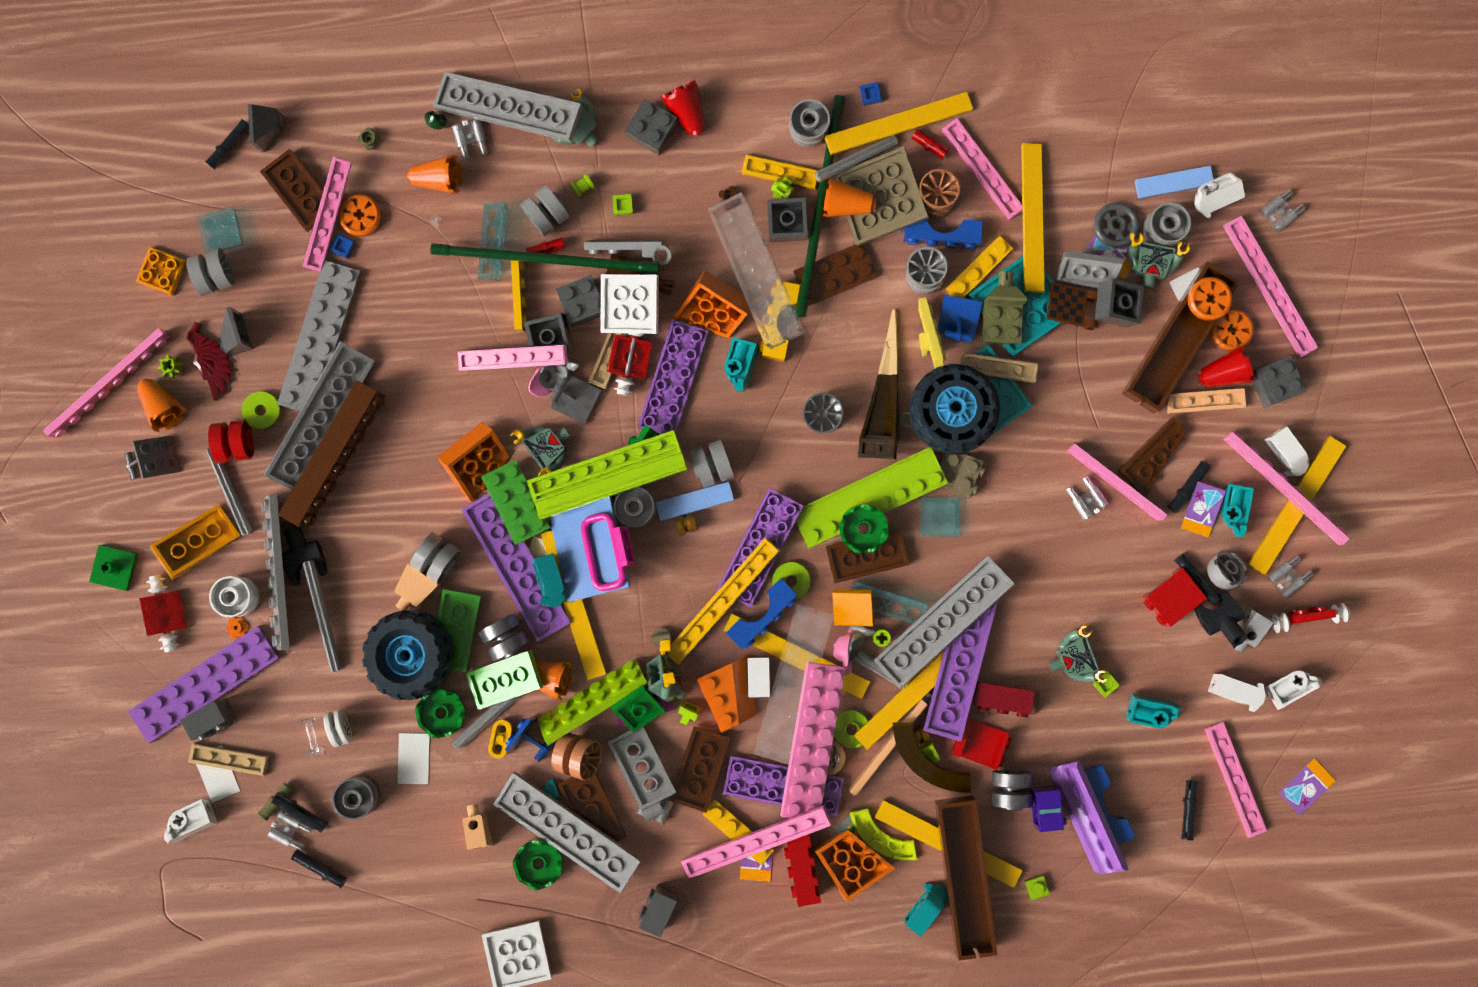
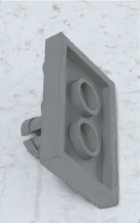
M1086 248L1082 250V253L1065 251L1056 275V282L1098 288L1099 282L1109 279L1117 280L1123 264L1122 258L1097 255L1096 250L1093 251L1092 248Z

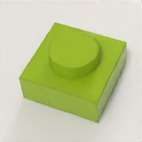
M631 194L612 196L614 216L633 215Z
M1109 672L1102 673L1104 679L1110 678L1108 681L1100 682L1098 680L1091 682L1104 698L1120 686Z
M933 741L919 746L920 750L933 762L940 761Z
M1043 875L1024 880L1031 901L1050 895Z

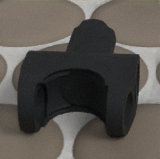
M292 526L283 530L290 550L282 553V563L290 582L295 587L301 584L300 571L303 562L308 560L314 561L320 576L327 575L326 560L319 542L314 540L306 543L301 527Z
M1224 590L1219 593V596L1222 597L1220 599L1222 605L1219 608L1208 609L1200 604L1194 609L1201 626L1208 635L1211 636L1222 631L1232 646L1241 645L1247 639V635L1237 623L1245 619L1244 611L1227 591Z

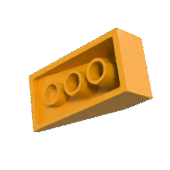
M218 504L154 542L150 547L173 581L240 537V534Z

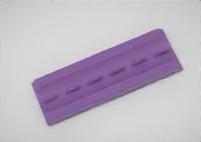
M672 319L637 428L642 429L646 425L660 435L672 430L677 433L705 346L708 330Z
M769 488L717 591L765 537L781 550L804 505ZM779 552L736 601L751 608Z
M730 756L723 794L782 806L788 766ZM827 775L822 806H824L828 815L837 817L844 782L843 777Z
M1080 760L1051 767L1050 775L1056 788L1064 795L1063 804L1094 872L1100 875L1129 870Z

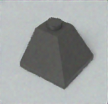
M248 104L250 143L260 152H266L283 133L282 126H285L284 115L276 108Z
M231 307L226 308L220 333V347L222 351L230 356L252 350L253 346L242 313Z

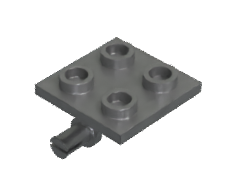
M568 374V377L562 375L558 385L554 386L555 391L550 399L553 403L550 408L585 424L602 390Z
M170 435L133 441L132 445L136 460H134L132 452L124 454L127 463L125 467L129 470L131 480L139 478L136 469L138 466L142 479L180 472Z

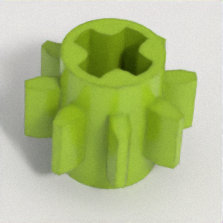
M786 177L783 180L777 178L771 187V190L774 192L772 196L776 199H788L794 191V188L791 186L793 182Z
M166 354L165 359H159L161 363L157 369L164 371L162 376L167 377L170 375L171 378L175 379L176 374H182L180 370L184 364L177 362L179 357L174 356L172 358L171 355Z

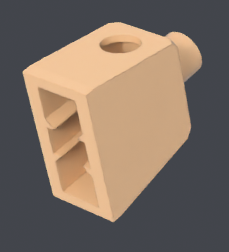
M407 564L394 591L401 596L395 606L402 611L407 610L410 604L420 607L441 584L435 583L427 577L426 573H420L411 567L410 564Z
M478 804L466 806L468 817L463 818V827L467 850L494 846L487 815L480 814ZM478 822V827L475 829L474 825Z

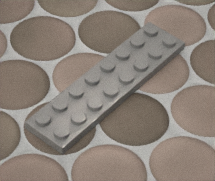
M444 72L433 104L435 110L568 142L572 141L583 108L581 103Z
M324 261L277 405L300 411L339 344L362 273L361 271Z
M339 342L263 474L265 477L293 490L356 380L363 383L375 362L373 359L343 342Z
M270 494L264 498V501H261L262 513H265L266 518L263 520V531L267 532V539H264L265 551H268L269 558L266 559V569L270 570V578H267L268 589H271L272 597H269V607L273 608V616L270 617L271 628L275 629V635H272V645L276 647V650H290L277 494Z
M987 556L874 659L875 663L901 690L1014 587L1015 583Z
M516 771L511 774L493 804L619 893L622 892L642 861L637 855Z

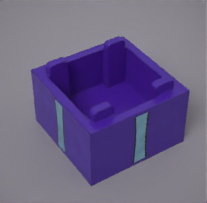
M1053 785L1029 788L1030 792L1033 793L1032 816L1034 827L1040 832L1064 830V825L1067 822L1066 818L1062 815L1061 801L1064 800L1063 793H1060V790Z

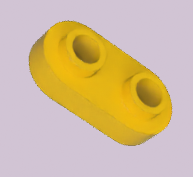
M501 719L493 725L488 751L494 758H502L507 754V751H505L507 744L505 743L513 731L512 724L508 720ZM502 725L506 727V732L500 731ZM496 745H501L502 751H497Z

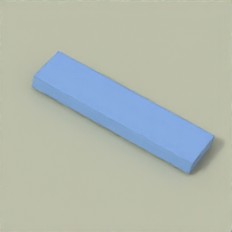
M1211 166L1136 179L1138 199L1198 189L1204 183L1213 180Z
M726 482L655 502L660 521L734 501L730 484Z

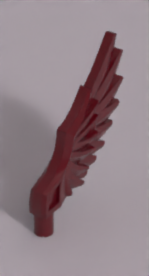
M194 321L186 340L192 345L194 350L193 363L200 370L203 380L208 381L213 399L217 401L219 389L222 394H226L224 380L228 383L232 382L228 373L232 374L233 371L227 366L231 365V362L225 359L228 357V354L223 353L221 347H218L220 346L219 343L198 333L202 324Z

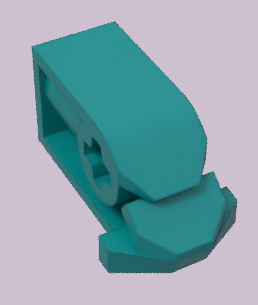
M733 337L724 369L738 392H745L749 388V381L760 347L756 343ZM737 366L739 367L738 370H735V371L732 370L733 367H734V368H736Z
M1228 484L1221 518L1228 529L1231 528L1236 537H1244L1247 530L1254 488ZM1231 510H1234V514H1237L1233 519H1230V515H1227Z
M553 553L535 558L532 561V565L543 596L539 603L552 608L560 606L567 597V591L563 592V583Z
M1131 693L1126 718L1131 723L1164 728L1172 723L1174 719L1178 718L1183 711L1182 706L1174 701Z
M925 883L923 887L926 891L903 919L905 925L920 937H922L939 915L944 904H948L946 890L939 884Z

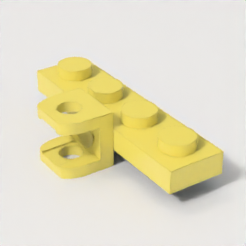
M926 297L919 298L918 311L925 332L919 334L922 356H927V351L930 350L934 368H943V361H946L945 351L942 350V342L937 330L936 320H932L931 317L933 315L932 305L927 303Z

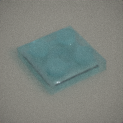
M229 208L196 216L205 254L207 251L217 248L228 250L244 246L236 209Z
M920 498L919 536L959 537L960 499Z

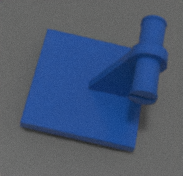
M944 295L937 328L938 332L943 333L944 338L954 339L955 342L965 341L971 343L972 339H975L982 301Z
M533 716L524 718L517 726L518 732L515 735L512 734L506 741L507 747L505 751L515 750L523 738H526L540 748L534 758L541 762L546 753L549 754L551 751L550 748L554 742L550 745H547L546 742L542 744L528 734L538 719Z

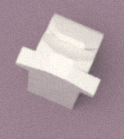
M1229 172L1201 185L1198 188L1194 202L1196 211L1209 218L1211 217V212L1244 198L1245 193L1242 180Z
M1287 426L1279 428L1264 439L1286 469L1283 473L1285 476H1301L1307 471L1310 459Z
M1295 671L1264 689L1277 710L1320 688L1323 686L1321 678L1310 676L1309 673L1303 671ZM1295 679L1300 680L1298 684L1293 683Z
M1213 674L1208 692L1250 706L1249 711L1255 712L1262 706L1266 698L1264 684L1257 683L1255 687L1222 674Z
M200 799L172 813L165 831V841L168 844L181 842L185 838L217 824L218 822L210 800Z

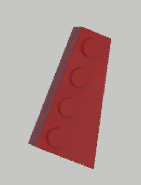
M807 834L787 842L788 847L784 848L785 857L790 859L791 866L787 867L789 879L793 878L794 886H791L792 898H797L798 907L821 903L810 835Z

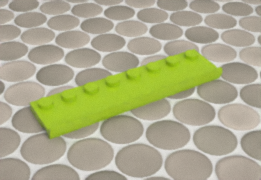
M672 430L527 480L538 512L537 515L540 520H544L687 471L688 469L676 433Z
M929 447L803 506L796 519V523L809 549L839 535L840 520L843 514L852 506L869 504L878 508L884 514L946 485L948 482L932 448Z

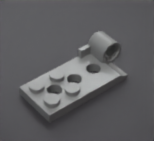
M663 240L584 242V250H589V254H600L602 250H608L609 254H617L621 250H642V257H652L654 262H659L660 265L667 264L672 258V251L668 246L663 245ZM658 250H665L667 252V259H658Z
M644 727L634 733L630 730L608 741L610 749L646 821L648 822L663 814L664 811L659 802L676 794V791ZM637 746L639 752L634 756L629 755V748ZM640 763L647 764V770L643 773L637 771V766ZM648 780L656 782L654 789L648 790L645 788Z

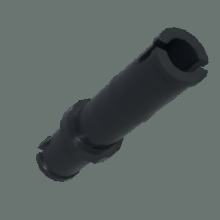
M241 119L225 140L215 147L216 150L205 162L215 170L220 162L229 156L228 153L249 130V124Z
M1200 461L1181 489L1178 488L1176 496L1167 506L1171 511L1178 513L1184 503L1190 500V495L1195 490L1197 483L1201 482L1209 469H1211V466L1205 461Z
M1184 553L1174 560L1180 568L1187 572L1211 605H1214L1222 598L1213 589L1211 582L1202 576Z
M1186 780L1181 839L1185 840L1186 838V840L1191 841L1194 840L1196 804L1199 803V799H1197L1199 782H1193V780Z
M277 792L271 803L285 810L286 814H292L320 833L328 823L297 804L296 800L292 801L280 792Z
M298 849L292 855V861L321 876L323 881L327 880L340 889L347 881L348 877L333 870L332 866L328 867Z

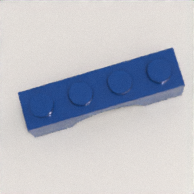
M926 219L904 228L903 242H907L908 245L926 243V246L937 247L938 244L945 245L946 248L964 246V249L975 250L976 247L981 245L983 221L964 219L955 231L940 233L935 231Z
M781 578L767 591L770 605L763 618L754 622L739 619L726 632L741 649L744 647L748 649L755 642L753 638L758 633L763 635L769 629L767 624L771 620L776 622L783 615L781 611L786 606L790 608L797 601L795 599L797 594Z
M1098 763L1085 769L1084 771L1117 844L1120 845L1135 838L1128 820L1124 817L1110 815L1104 807L1103 795L1111 783L1103 765Z

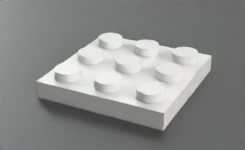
M601 274V333L658 334L659 275Z
M540 920L482 934L493 987H520L552 979Z

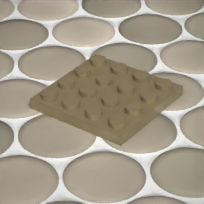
M904 146L833 176L836 180L874 194V199H877L876 208L871 210V214L847 216L857 246L929 219Z

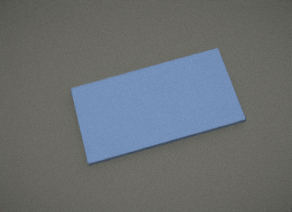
M611 497L549 517L565 592L567 591V602L572 603L576 600L631 587L627 568L626 581L618 589L602 592L597 590L591 582L581 535V524L590 515L608 513L614 518L616 527H618ZM605 520L591 523L588 531L599 581L602 584L617 581L619 573L608 523Z

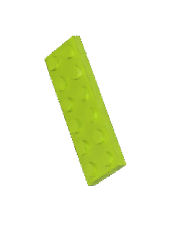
M636 658L626 662L622 667L610 672L606 677L592 683L590 687L576 693L574 697L560 703L556 708L538 718L537 720L547 745H550L611 707L641 685H646L648 683Z

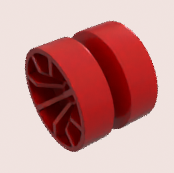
M247 420L231 421L229 425L226 422L213 423L209 426V448L212 458L217 464L232 462L233 458L236 461L253 458L254 440Z

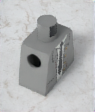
M1250 607L1244 613L1245 619L1239 622V626L1247 635V639L1241 645L1233 646L1234 649L1241 653L1245 651L1248 645L1254 648L1257 647L1273 625L1271 620Z

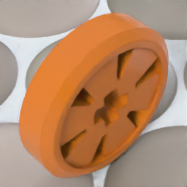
M355 194L342 202L338 218L341 226L349 234L365 237L378 229L382 214L379 205L371 197L364 194ZM359 211H361L364 214V217H361V220H359L356 217V214H359Z
M1215 277L1203 278L1191 287L1188 293V305L1196 317L1207 321L1216 320L1229 311L1232 305V293L1229 286L1221 279ZM1207 294L1214 297L1212 300L1213 304L1206 301L1208 298Z
M1229 309L1224 316L1216 320L1210 330V336L1217 347L1225 351H1232L1239 346L1245 347L1249 344L1253 337L1254 326L1252 320L1245 312L1238 309ZM1230 325L1232 328L1236 329V331L1233 333L1234 335H1232V333L1228 332L1227 330L1228 328H1230Z

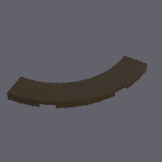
M912 722L893 723V733L898 751L905 763L915 774L939 788L960 793H971V773L939 767L920 750L914 736Z

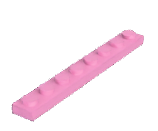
M1242 215L1225 224L1223 227L1298 357L1300 358L1317 349V344Z
M160 328L154 331L43 430L44 433L54 438L62 436L66 432V428L81 419L80 416L84 412L90 411L99 399L105 398L111 388L121 384L124 380L123 378L128 373H133L138 368L137 365L149 359L155 349L164 346L170 337L167 332Z
M1231 432L1223 439L1335 543L1343 545L1349 540L1343 528L1340 526L1336 527L1331 522L1332 519L1324 512L1321 513L1312 500L1304 498L1302 496L1303 492L1296 486L1292 487L1287 482L1288 478L1280 472L1277 473L1273 469V464L1267 459L1263 460L1253 446L1249 447L1244 443L1245 439L1240 434Z
M820 806L685 857L681 860V863L690 879L831 826V821L824 806Z

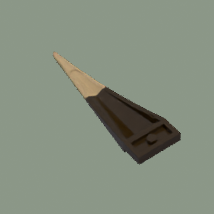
M895 309L892 310L877 380L859 438L858 458L896 460L899 404L897 311Z

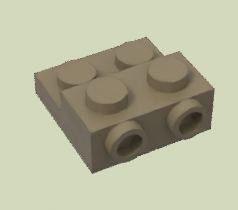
M944 453L940 467L948 484L941 486V488L969 498L971 494L975 495L978 484H975L978 477H982L985 467L982 466L984 461L969 455Z

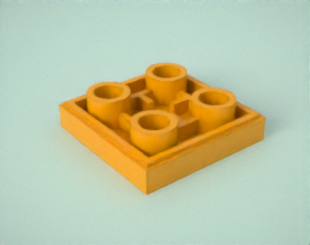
M149 247L136 282L173 296L186 265V260Z
M833 589L834 625L873 626L872 590Z

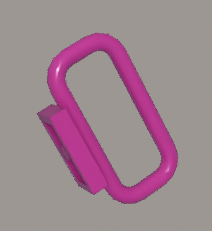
M608 513L590 515L582 521L581 535L591 582L597 590L602 592L618 589L623 586L627 578L625 567L636 565L628 527H616L614 518ZM605 520L608 523L619 573L617 581L602 584L599 581L588 531L591 523Z

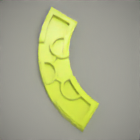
M869 808L849 811L858 834L873 850L897 860H917L913 839L901 840L885 834L874 823Z

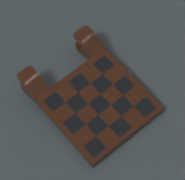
M1052 282L1050 284L1046 319L1083 327L1089 331L1094 330L1098 326V321L1085 319L1087 300L1097 302L1098 291L1084 290Z

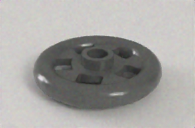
M1110 203L1102 207L1096 214L1094 231L1097 238L1103 244L1114 248L1124 247L1132 242L1130 239L1131 233H1134V239L1136 238L1139 231V219L1135 211L1128 205ZM1117 210L1118 216L1110 217L1109 212ZM1126 214L1129 216L1131 222L1127 224L1124 218H1122ZM1102 220L1108 221L1107 228H1102ZM1113 223H1118L1119 228H1114ZM1125 229L1130 231L1127 237L1121 234ZM1109 232L1116 235L1115 240L1107 237Z

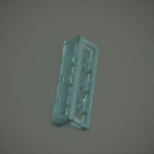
M497 202V204L484 203L480 248L486 249L489 245H492L493 249L504 250L508 210L505 202ZM489 209H497L496 219L493 221L488 217ZM494 226V238L490 240L486 236V232L490 227ZM479 258L477 278L501 281L503 260L486 258L487 261L484 262V258ZM490 263L491 276L483 275V268Z
M853 581L850 589L872 590V598L879 597L884 604L878 609L873 608V612L914 624L916 621L909 619L906 611L912 608L920 610L919 619L924 615L928 604ZM894 602L898 603L902 611L892 614L888 605Z

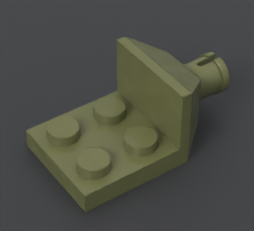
M1006 271L998 272V286L983 302L982 343L1020 345L1022 341L1023 305L1027 302V297L1017 287H1013L1014 272L1008 271V274H1006Z

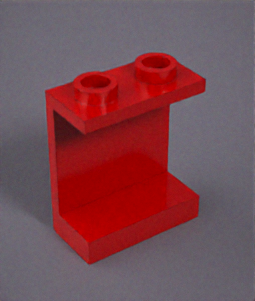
M1177 568L1172 572L1173 575L1151 593L1142 596L1145 600L1143 603L1150 611L1153 610L1157 615L1155 618L1162 626L1172 627L1207 599L1183 568Z
M967 718L962 741L955 740L951 754L988 766L997 771L998 767L1003 765L1005 756H1003L1005 748L1008 749L1011 742L1010 734Z

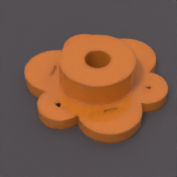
M242 617L230 618L228 621L229 625L226 627V630L230 632L231 638L242 637L245 635V631L249 629L248 623L244 622Z

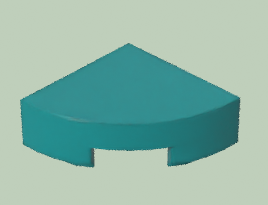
M552 778L545 784L543 791L556 799L561 794L555 779Z

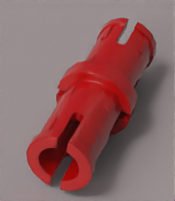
M916 129V132L911 137L912 140L925 147L924 150L931 151L942 160L949 151L948 148L935 141L936 138L929 137L920 129Z
M560 237L549 242L542 241V244L526 248V252L550 254L566 248L563 238Z

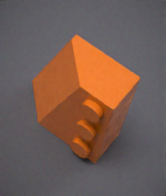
M705 270L686 294L672 319L676 321L680 319L688 322L689 325H698L706 328L709 332L729 338L747 316L753 301Z
M481 422L437 458L454 484L472 503L477 500L476 498L479 493L486 489L481 476L503 466L508 460L509 455L494 431Z
M750 654L697 678L721 732L739 725L756 715L755 697L751 698L748 696V658H750Z
M849 830L828 838L812 849L842 898L847 902L896 869Z

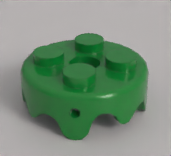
M858 504L852 506L843 514L840 520L839 530L842 541L856 553L862 554L876 551L887 540V520L883 513L872 505ZM861 523L869 525V530L866 533L858 531V526Z
M438 689L419 701L416 705L415 713L418 726L432 738H443L454 734L460 729L465 720L466 710L463 700L458 694L449 689ZM439 707L446 710L445 718L437 716L436 712Z
M533 839L526 842L518 850L513 860V868L519 882L527 885L531 890H540L551 886L558 879L563 868V858L559 850L543 839ZM536 858H541L544 861L543 868L539 869L534 866Z

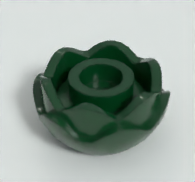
M434 111L425 114V122L429 127L441 130L447 126L448 119H445L444 115L436 114Z

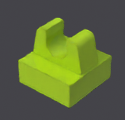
M684 700L678 711L679 714L683 715L680 723L687 726L690 719L696 721L701 708Z

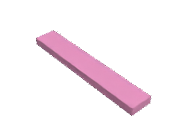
M956 118L942 128L941 131L1009 221L1022 211V204L960 120Z
M333 156L304 259L303 267L320 272L324 265L353 163L351 161Z
M566 345L459 351V371L568 364Z
M1073 444L1067 450L1068 453L1157 521L1165 519L1167 516L1165 512L1079 446Z
M1221 721L1204 728L1247 837L1251 838L1267 832L1225 723Z

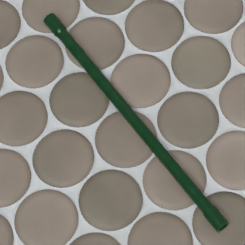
M834 96L828 135L839 132L845 103L844 96ZM827 145L822 169L833 164L834 155H830ZM829 178L819 184L801 289L795 315L799 317H806L809 293L823 221L825 195L829 187Z
M432 243L430 248L431 255L442 256L453 255L606 268L659 274L660 268L659 262L614 260L461 247Z

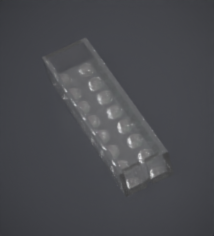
M740 192L709 208L710 217L764 344L768 348L773 349L785 343V338L791 340L804 334V328L747 197Z
M797 603L753 753L788 765L806 662L821 663L834 619L833 613L817 609V614L813 613V607Z

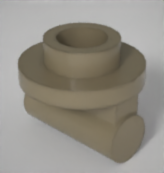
M658 628L651 635L652 643L660 647V641H671V634L665 628Z

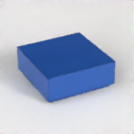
M878 82L859 87L863 106L882 102Z
M337 234L330 251L349 259L356 242Z

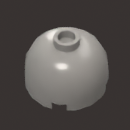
M1222 550L1211 558L1207 566V572L1214 585L1221 589L1230 590L1245 583L1247 576H1245L1244 571L1247 569L1237 554L1234 552L1230 554L1226 552L1228 550Z

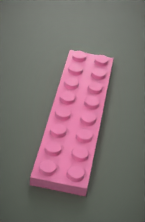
M806 662L780 812L781 817L791 818L822 806L845 674V667Z

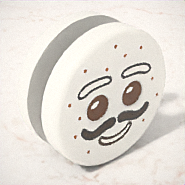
M337 709L334 711V714L332 712L326 713L324 715V727L330 743L335 748L351 743L352 730L345 712L342 709Z

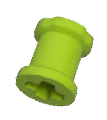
M586 173L580 180L570 183L579 198L590 188H595Z
M878 629L872 635V641L877 646L885 647L890 643L891 636L886 630ZM883 632V636H886V640H883L882 643H880V640H877L876 637L880 636V634Z

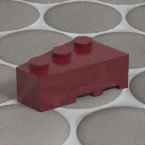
M977 682L973 705L978 706V710L990 711V708L997 709V713L1009 714V711L1017 712L1016 716L1028 718L1029 714H1037L1040 691Z

